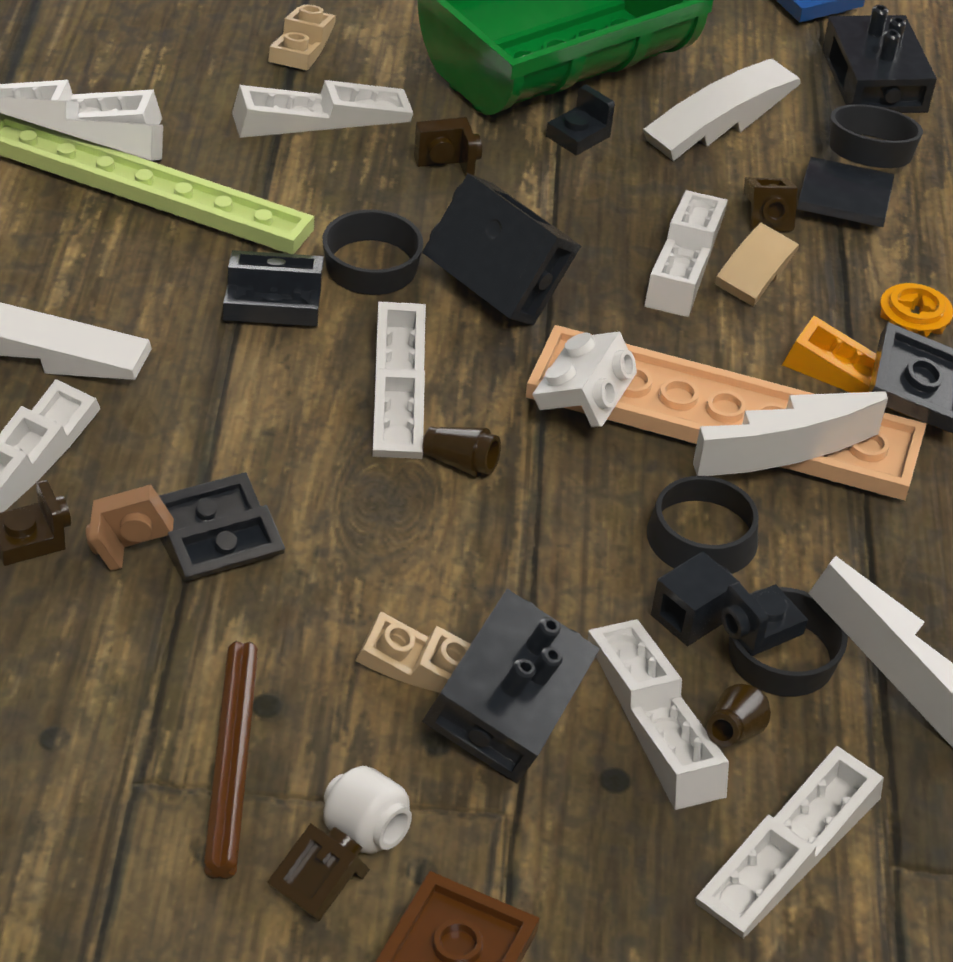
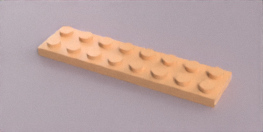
M558 325L554 326L527 382L526 398L535 400L532 395L544 378L547 369L553 365L564 349L565 343L571 337L585 332ZM626 344L628 350L632 352L635 358L637 373L607 420L697 444L700 426L742 425L744 414L747 410L786 409L789 395L814 393ZM582 406L563 407L585 413ZM884 412L878 435L834 453L780 467L906 501L927 423Z

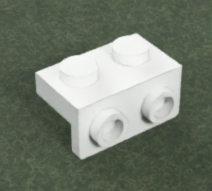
M620 331L591 335L590 333L577 334L565 343L564 349L553 365L547 369L544 378L532 395L539 410L582 406L591 427H602L637 373L635 358L632 352L628 350Z

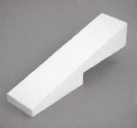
M68 80L0 84V97L79 102L78 119L159 125L162 120L154 90L72 94Z
M325 80L321 94L240 85L232 115L239 137L242 138L411 122L413 111L404 89Z
M0 97L1 114L147 160H162L163 125L78 119L79 102Z
M688 190L685 191L670 222L667 240L651 272L644 307L689 317L726 211L727 199Z
M0 302V356L40 358L45 374L135 380L152 350L149 339Z
M378 302L372 457L422 459L426 304Z
M835 556L808 594L953 747V663L915 635L924 624L923 620Z
M638 619L588 630V641L600 648L596 658L674 810L727 798L729 761L719 747L710 740L705 728L682 699V678Z
M836 746L774 818L769 814L698 894L696 904L744 939L881 799L884 777Z

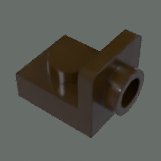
M467 117L416 122L414 146L416 164L418 167L460 163L465 177L468 173L475 175L476 160L482 158L481 138L479 134L473 133Z
M745 177L744 195L751 202L750 227L754 230L760 223H763L775 231L794 230L798 187L788 178Z
M48 480L36 482L38 503L0 513V558L4 566L66 550L64 528L71 526L69 508L63 496L55 497Z
M310 823L267 883L320 921L353 874L364 879L370 869L357 856L362 847L351 837L336 827H333L327 835Z

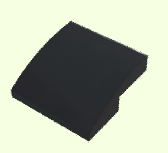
M810 157L797 209L884 227L895 174Z
M232 250L228 265V285L223 302V320L318 326L324 256Z
M246 472L159 495L174 518L173 531L168 532L167 536L160 537L173 565L185 582L281 555L285 552V546L267 505L260 506Z

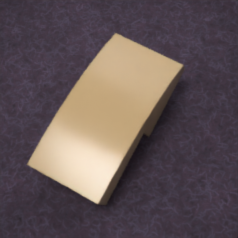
M314 5L297 7L285 18L283 35L270 45L268 62L307 71L323 50L334 27L336 15L323 13L321 7Z
M760 223L716 276L715 285L754 307L772 280L776 281L798 250L799 244Z
M381 611L374 621L355 661L376 672L409 685L441 692L471 644L439 626H436L430 636L427 637Z

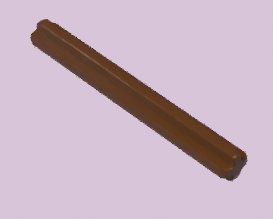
M235 641L228 647L204 857V872L213 879L218 877L229 879L237 872L258 660V648L252 642L243 644Z

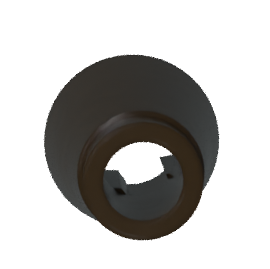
M431 426L428 428L423 440L424 455L433 457L475 477H479L482 473L492 474L498 464L501 452L500 437L491 434L488 428H437Z
M735 684L724 690L707 722L706 731L710 740L716 745L726 747L762 733L768 726L771 717L770 705L766 695L760 689L747 684Z

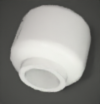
M367 766L350 769L345 774L336 776L326 788L324 794L325 806L323 809L325 825L330 831L333 827H336L351 837L362 847L360 852L373 854L382 850H389L400 843L406 835L412 820L409 796L402 786L376 769Z

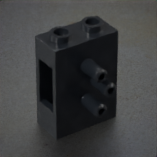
M876 5L872 8L871 15L829 16L822 51L846 105H872L891 109L899 113L929 112L937 78L906 15H888L889 10L886 6Z
M468 173L463 183L456 188L452 201L442 219L432 229L430 239L422 253L508 318L534 325L580 250L581 245L494 183Z
M506 589L422 722L515 783H518L539 755L600 648L583 638L578 632L567 628L531 602Z

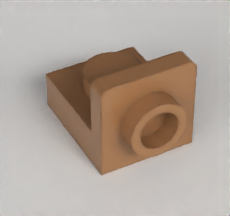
M143 486L93 500L91 521L86 527L87 542L91 551L96 555L99 554L111 571L122 568L125 547L167 536L168 532L173 531L174 518L153 486Z

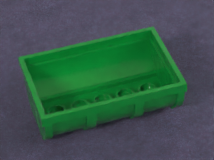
M418 0V15L424 44L437 73L449 82L453 90L460 92L468 99L476 111L485 115H492L507 110L518 102L526 101L539 95H550L568 89L576 82L593 78L605 72H617L634 66L643 59L657 56L663 52H675L692 45L704 29L708 13L712 11L713 0Z

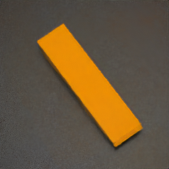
M813 316L795 341L782 366L850 393L868 392L876 353L816 316Z

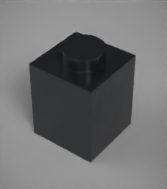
M702 551L657 579L651 616L688 647L723 624L720 619L727 587L736 582L740 583V581L728 569L720 566Z

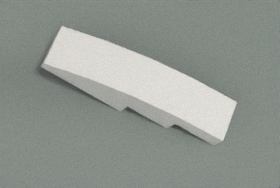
M772 58L740 69L706 86L675 105L643 129L645 139L672 161H675L698 141L708 147L731 127L741 133L801 84L800 78Z
M55 379L32 410L23 406L19 408L0 433V513L6 511L28 491L73 444L100 410L95 397Z
M886 391L789 395L786 409L745 411L742 425L700 426L693 461L696 475L714 476L748 473L796 464L843 450L879 434L888 400Z

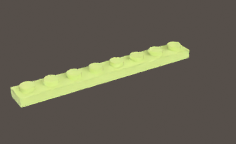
M0 113V156L28 164L40 170L72 179L78 183L113 193L119 197L154 207L157 210L192 220L288 254H295L314 231L313 215L113 148Z

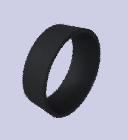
M861 104L845 105L834 109L831 113L829 146L840 157L860 165L875 168H899L908 165L912 161L922 137L923 129L912 118L891 109ZM862 135L877 137L884 140L873 139Z
M358 210L343 214L329 223L322 237L326 268L330 277L345 289L368 295L388 294L407 286L416 275L423 249L422 234L411 221L395 213L382 210ZM363 240H375L397 246L409 256L410 260L396 267L374 270L349 265L338 259L334 254L347 244Z
M710 476L681 478L670 483L660 493L647 525V539L654 553L672 568L678 567L703 551L720 566L725 567L731 574H734L745 568L753 560L757 552L758 510L751 497L731 482ZM686 501L710 502L723 506L737 514L750 530L743 537L731 543L721 545L701 544L688 540L672 530L666 523L662 511L674 504Z
M779 587L808 619L806 628L817 635L824 643L829 653L830 662L820 668L809 671L795 672L776 669L755 659L743 648L737 639L729 636L730 659L735 670L745 681L764 692L789 697L807 695L819 690L831 679L845 653L848 635L808 592L794 588Z

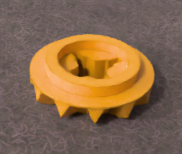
M916 283L897 284L888 288L882 294L879 304L881 306L880 317L926 338L930 333L942 334L946 326L951 324L953 317V307L947 297L931 287ZM915 306L920 307L919 314L911 312L915 309Z

